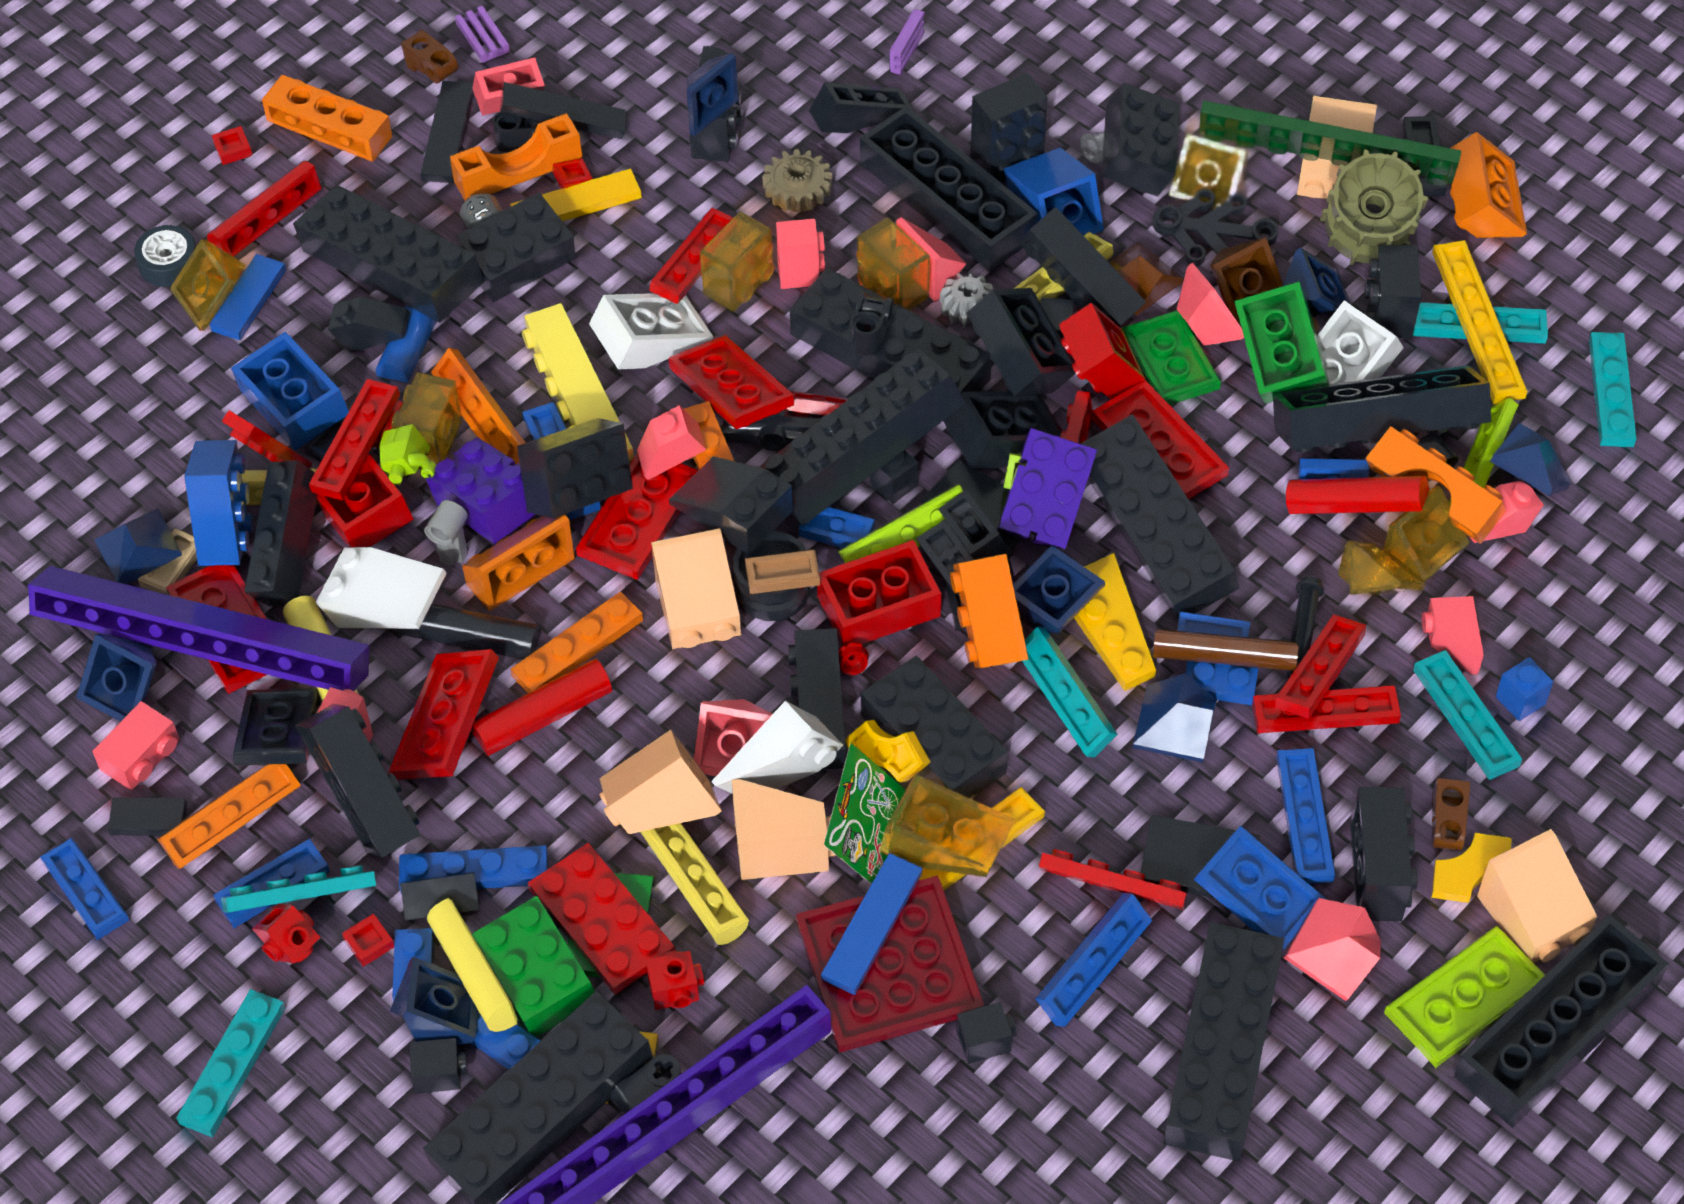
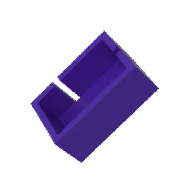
M1031 428L1027 433L1018 461L1023 464L1026 463V467L1018 465L1015 470L996 530L1024 540L1029 537L1032 531L1037 533L1034 535L1033 543L1048 548L1053 545L1060 551L1065 550L1097 449Z
M478 437L465 443L462 448L453 453L454 459L446 458L440 461L435 467L434 476L431 477L429 474V478H426L438 506L444 500L459 504L468 514L465 524L494 544L535 515L527 512L520 464H515L513 459Z

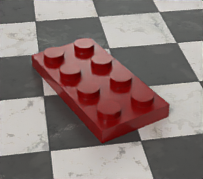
M726 335L668 358L669 368L704 401H709L711 407L736 430L794 406L793 394Z
M1146 380L1092 410L1091 418L1102 431L1133 414L1188 499L1228 476L1229 467Z
M636 453L630 463L633 489L606 500L577 545L576 552L577 556L638 580L653 557L651 542L663 540L681 512L669 504V499L699 470L680 463L647 480L644 476L638 453Z
M234 565L208 566L166 587L167 593L170 596L267 619L256 600L244 593L246 584ZM208 660L227 694L267 675Z
M492 649L435 655L389 769V773H392L397 780L453 776L499 659Z
M589 843L528 882L530 892L534 897L538 896L547 913L614 995L647 973L645 960L661 957L666 952L675 951V946Z

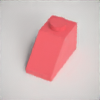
M679 405L650 420L637 448V453L644 476L649 480L707 449L698 422Z
M1523 480L1497 486L1494 489L1503 496L1501 501H1503L1506 513L1484 541L1525 533L1544 506L1534 490Z
M1473 596L1431 598L1428 611L1422 613V629L1424 633H1429L1431 647L1438 652L1446 650L1456 665L1471 675H1478L1484 654Z

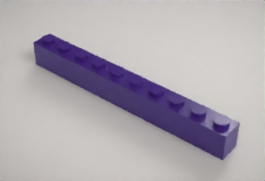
M49 566L28 584L29 615L327 690L332 687L342 691L345 689L355 691L369 676L368 644Z
M808 985L804 986L499 1204H593L831 1032V1011Z

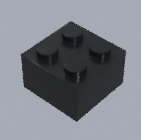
M1378 245L1375 258H1370L1369 278L1371 279L1365 280V299H1370L1371 305H1367L1366 316L1397 336V338L1412 339L1421 301L1418 246Z

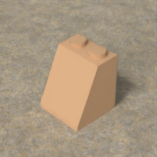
M1313 96L1309 121L1373 133L1377 105ZM1318 158L1316 161L1303 159L1297 195L1327 199L1329 191L1332 190L1333 184L1336 183L1338 178L1339 166L1325 159Z
M720 528L651 542L655 581L672 649L681 647L691 648L700 643L715 640L725 641L734 636L741 635L740 615Z
M669 730L599 778L603 792L599 795L606 805L604 811L615 827L621 824L628 834L711 817L722 812L710 780L672 730Z
M741 779L732 780L741 880L829 871L828 857H833L835 854L824 846L831 816H825L824 802Z
M1552 829L1489 860L1477 897L1502 931L1533 963L1542 960V962L1552 960L1561 952L1562 948L1570 944L1576 946L1592 931L1597 915Z

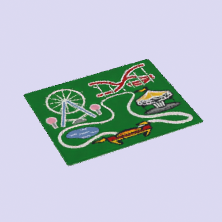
M852 743L849 746L824 846L872 884L888 854H893L908 791Z

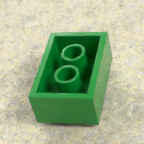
M1300 282L1235 301L1259 395L1265 404L1273 402V392L1330 385L1306 295Z
M538 896L533 897L472 933L473 938L527 1030L534 1037H538L563 1022L595 993L589 979Z

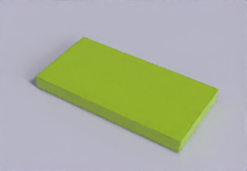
M1495 926L1386 1006L1384 1014L1437 1068L1493 1026L1545 974L1498 926Z

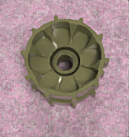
M1364 150L1361 157L1354 159L1346 166L1342 164L1339 166L1336 183L1333 184L1332 190L1328 193L1326 202L1329 204L1327 209H1323L1320 217L1321 221H1325L1326 233L1329 237L1327 246H1334L1342 255L1350 259L1351 265L1355 261L1369 263L1370 258H1375L1378 245H1410L1408 239L1411 234L1415 233L1420 220L1419 214L1421 209H1424L1427 204L1428 197L1423 196L1422 184L1419 180L1421 171L1419 169L1414 171L1406 162L1397 157V152H1393L1392 155L1383 153L1369 154L1368 150ZM1375 204L1381 209V212L1378 214L1370 213L1366 209V205Z

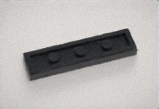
M442 81L420 173L422 181L453 183L450 156L460 153L474 93L472 89L473 83Z
M504 82L501 89L500 112L542 122L567 113L577 130L617 139H623L625 134V109Z

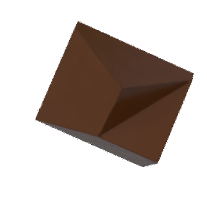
M1266 237L1221 249L1210 264L1222 299L1238 323H1240L1235 301L1283 286Z
M1139 241L1109 262L1146 301L1135 313L1136 316L1183 283V277Z

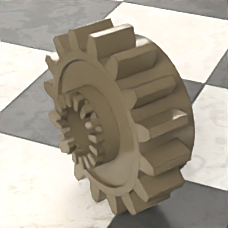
M798 149L794 150V155H789L786 151H783L782 159L773 156L771 158V165H765L763 188H765L766 198L772 197V204L780 206L785 211L801 212L812 210L818 204L824 203V196H830L832 173H830L829 163L823 164L821 155L812 158L810 150L805 155H800Z

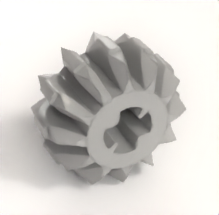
M970 272L968 277H963L957 273L955 280L947 279L945 288H942L940 292L943 316H949L951 324L960 321L964 328L967 323L971 322L967 312L993 290L992 284L986 283L984 275L974 278L972 272Z

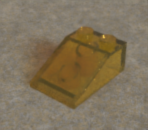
M915 774L886 826L879 852L885 855L891 853L924 869L987 877L1015 819Z

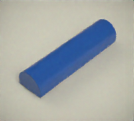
M405 305V308L410 312L405 338L387 343L376 367V374L378 377L408 383L437 321Z

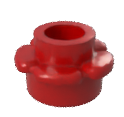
M850 642L838 649L840 670L845 674L857 675L866 669L869 654L861 643Z

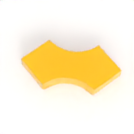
M869 720L845 738L848 748L850 743H852L876 765L891 772L899 782L910 780L931 763L914 731L896 737L884 732L875 720Z
M1475 833L1471 846L1463 854L1452 859H1436L1433 869L1431 898L1469 903L1472 891L1483 880L1489 860L1510 850L1512 838Z

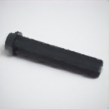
M1313 576L1303 577L1296 585L1299 598L1291 641L1297 642L1299 645L1297 666L1311 647L1318 598L1324 594L1321 580ZM1287 670V676L1290 678L1294 671Z

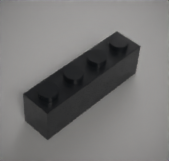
M1056 207L1035 224L1019 242L1024 247L1027 255L1037 260L1047 271L1049 278L1059 284L1069 294L1070 299L1074 300L1076 306L1083 309L1090 303H1093L1119 327L1126 323L1146 303L1134 288Z
M297 460L269 462L244 593L269 607L285 606L292 599L299 597L317 494L312 493L309 486L315 472Z
M837 628L795 631V645H788L789 666H796L797 674L790 675L791 696H798L799 705L795 706L816 716L843 744L836 752L837 754L833 762L822 769L844 768L846 757Z

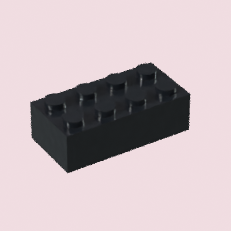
M917 655L860 693L861 716L865 721L875 720L884 732L896 737L914 731L931 762L918 772L916 776L950 812L1006 774L1008 751Z
M332 704L295 726L367 853L383 858L420 836L416 825L420 823L412 807L410 805L404 806L398 794L402 792V789L392 773L386 774L380 762L384 760L383 754L374 741L369 742L362 731L366 728V724L357 709L351 710L349 706Z

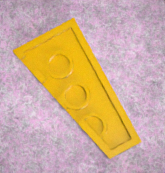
M1113 553L1084 566L1104 580L1105 586L1074 619L1124 691H1127L1154 678L1156 668Z

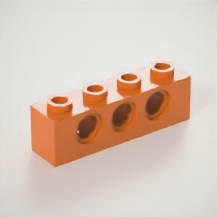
M281 75L262 98L267 121L372 162L393 137L389 115L384 114L380 110H373L360 105L354 100H347L334 95L325 89L313 87L299 79Z

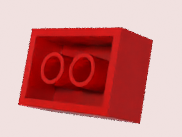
M914 540L819 572L820 585L817 586V597L832 628H837V637L841 646L850 642L864 644L941 617V592Z

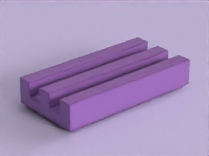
M483 6L477 7L478 12L473 13L472 10L467 11L464 18L461 14L455 16L456 25L482 63L510 52L508 42ZM480 20L482 21L488 32L491 34L499 48L495 46V44L493 43V41L491 40V38L479 22ZM468 25H473L490 52H485Z
M914 9L890 49V70L892 73L901 75L924 35L923 27L925 21L923 18L925 17V12Z

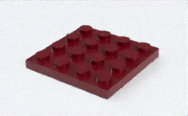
M938 875L918 881L856 995L821 980V974L865 895L796 914V923L822 1002L831 1011V1030L839 1053L955 1021L957 1014L984 1007Z

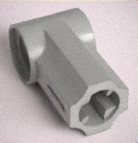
M448 500L440 503L425 527L424 532L435 543L436 553L439 555L440 562L452 566L455 563L463 562L468 554L463 531L468 514L459 504Z

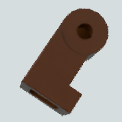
M423 29L401 43L407 67L413 72L421 71L436 84L459 69L458 63L451 51ZM421 42L423 49L413 48L415 44Z
M1437 778L1432 791L1431 804L1433 806L1432 847L1463 850L1470 793L1469 781ZM1453 789V790H1456V791H1458V792H1451V791H1445V790Z

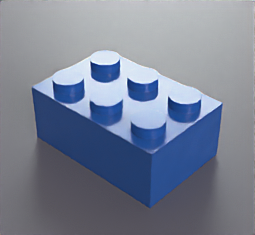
M286 331L231 367L241 393L294 451L346 417L349 412L340 389Z
M237 440L195 441L184 478L198 566L240 565L243 551H248L249 549L248 533H253L254 518L252 512L247 513L246 504L249 503L250 490L248 483H243L242 474L245 473L244 453H239Z

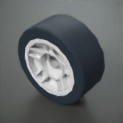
M163 225L154 227L137 240L134 248L135 259L141 276L146 282L155 286L171 287L182 284L194 275L200 262L193 236L179 226Z

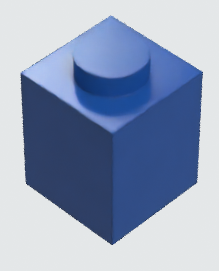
M1529 657L1502 674L1495 697L1518 721H1521L1546 705L1553 681Z

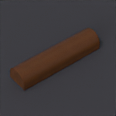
M1158 629L1155 631L1153 657L1295 671L1299 645L1293 641Z

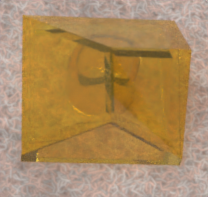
M204 239L200 240L170 287V290L199 331L206 330L246 266L241 261Z
M1348 541L1345 545L1338 576L1349 584L1351 595L1368 596L1420 591L1426 586L1425 583L1375 543Z

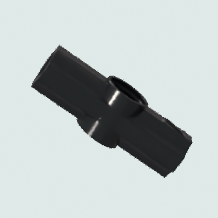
M785 409L778 414L770 415L737 430L723 418L722 433L725 440L758 442L766 450L780 451L790 444L795 437L803 434L818 423L822 417L791 415Z

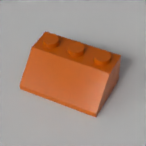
M1478 132L1452 146L1451 149L1461 150L1459 165L1451 184L1452 188L1450 189L1456 213H1454V219L1457 225L1462 230L1466 229L1476 238L1525 236L1527 229L1515 161Z
M561 515L555 518L542 516L539 519L531 520L521 530L511 536L504 537L496 545L481 554L472 556L467 563L462 565L466 585L489 612L575 559L569 519L566 515Z
M995 555L953 564L954 572H950V581L953 592H959L962 606L957 607V614L961 627H966L969 641L964 643L968 661L974 662L975 668H984L1028 660L1007 555Z

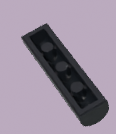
M431 603L419 629H397L399 635L474 650L492 649L495 654L525 659L535 652L542 633L541 626L538 624Z

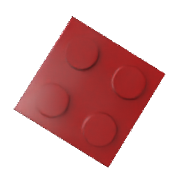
M1090 303L1059 324L1064 335L1061 339L1062 345L1075 360L1072 364L1075 373L1082 381L1087 379L1098 394L1103 392L1107 397L1113 399L1145 380L1123 330L1093 303Z
M370 454L364 460L343 501L317 494L316 498L324 516L349 548L371 547L414 520L402 494Z

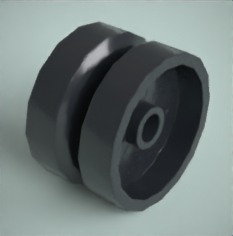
M773 531L749 555L737 548L733 557L735 597L741 609L753 618L764 621H782L796 615L806 605L810 596V587L750 594L745 566V558L806 551L799 540L790 534Z

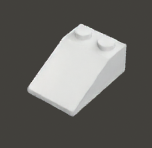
M655 293L603 295L589 323L618 369L647 368L713 339V335L686 295L678 305Z
M1343 301L1317 335L1330 384L1380 378L1404 348L1397 336L1346 301Z
M372 547L344 548L316 603L337 628L419 629L446 572L443 568Z
M784 701L711 782L716 787L732 794L733 779H741L778 789L815 774L831 764L836 757V752L843 744L816 716Z

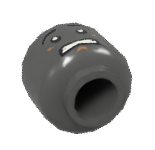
M481 193L468 197L459 213L463 225L468 230L497 215L503 209L493 195Z

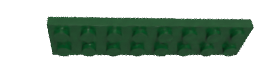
M1203 100L1200 112L1199 135L1204 136L1209 141L1222 142L1223 140L1236 142L1238 146L1243 148L1258 146L1267 148L1269 152L1280 155L1289 152L1299 154L1302 159L1316 161L1318 158L1330 160L1336 166L1341 164L1344 166L1348 165L1354 159L1361 157L1364 150H1368L1369 154L1383 153L1392 155L1393 152H1397V157L1406 162L1414 171L1417 169L1421 171L1419 178L1426 179L1428 183L1437 186L1453 183L1461 156V150Z

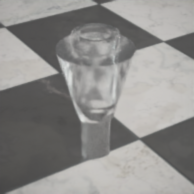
M1104 131L1084 134L1080 139L1081 154L1092 163H1099L1102 160Z

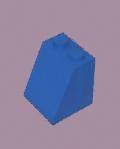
M1061 147L1004 168L1007 188L1038 213L1037 223L1056 207L1083 236L1089 232L1096 234L1104 231L1095 173Z

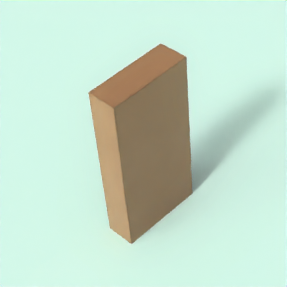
M815 550L745 558L750 594L820 585Z

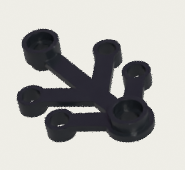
M1209 189L1199 190L1194 198L1178 208L1173 205L1162 206L1154 213L1152 220L1154 230L1162 236H1172L1186 252L1187 263L1189 265L1193 263L1195 266H1200L1204 263L1206 250L1202 245L1195 244L1186 231L1197 232L1217 255L1221 249L1228 248L1218 235L1255 240L1262 238L1259 236L1260 234H1268L1270 237L1267 238L1269 246H1272L1277 241L1279 230L1276 222L1269 218L1259 219L1253 226L1220 222L1231 214L1241 215L1245 212L1247 199L1240 193L1230 195L1228 201L1201 218H1190L1189 216L1197 210L1208 211L1213 208L1215 195ZM1206 197L1209 198L1210 201L1202 202L1200 201V198ZM1240 202L1242 205L1235 207L1231 203ZM1166 220H1170L1174 224H1165L1163 222ZM1197 252L1201 256L1199 258H1194L1190 254Z

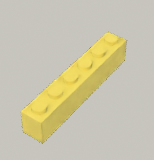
M560 303L524 315L526 329L522 330V336L528 349L533 348L535 354H533L535 365L539 373L545 372L547 376L545 384L551 397L556 396L559 401L556 402L562 421L568 420L570 427L596 418L620 422L562 304ZM625 433L630 464L632 459L634 458L633 448Z

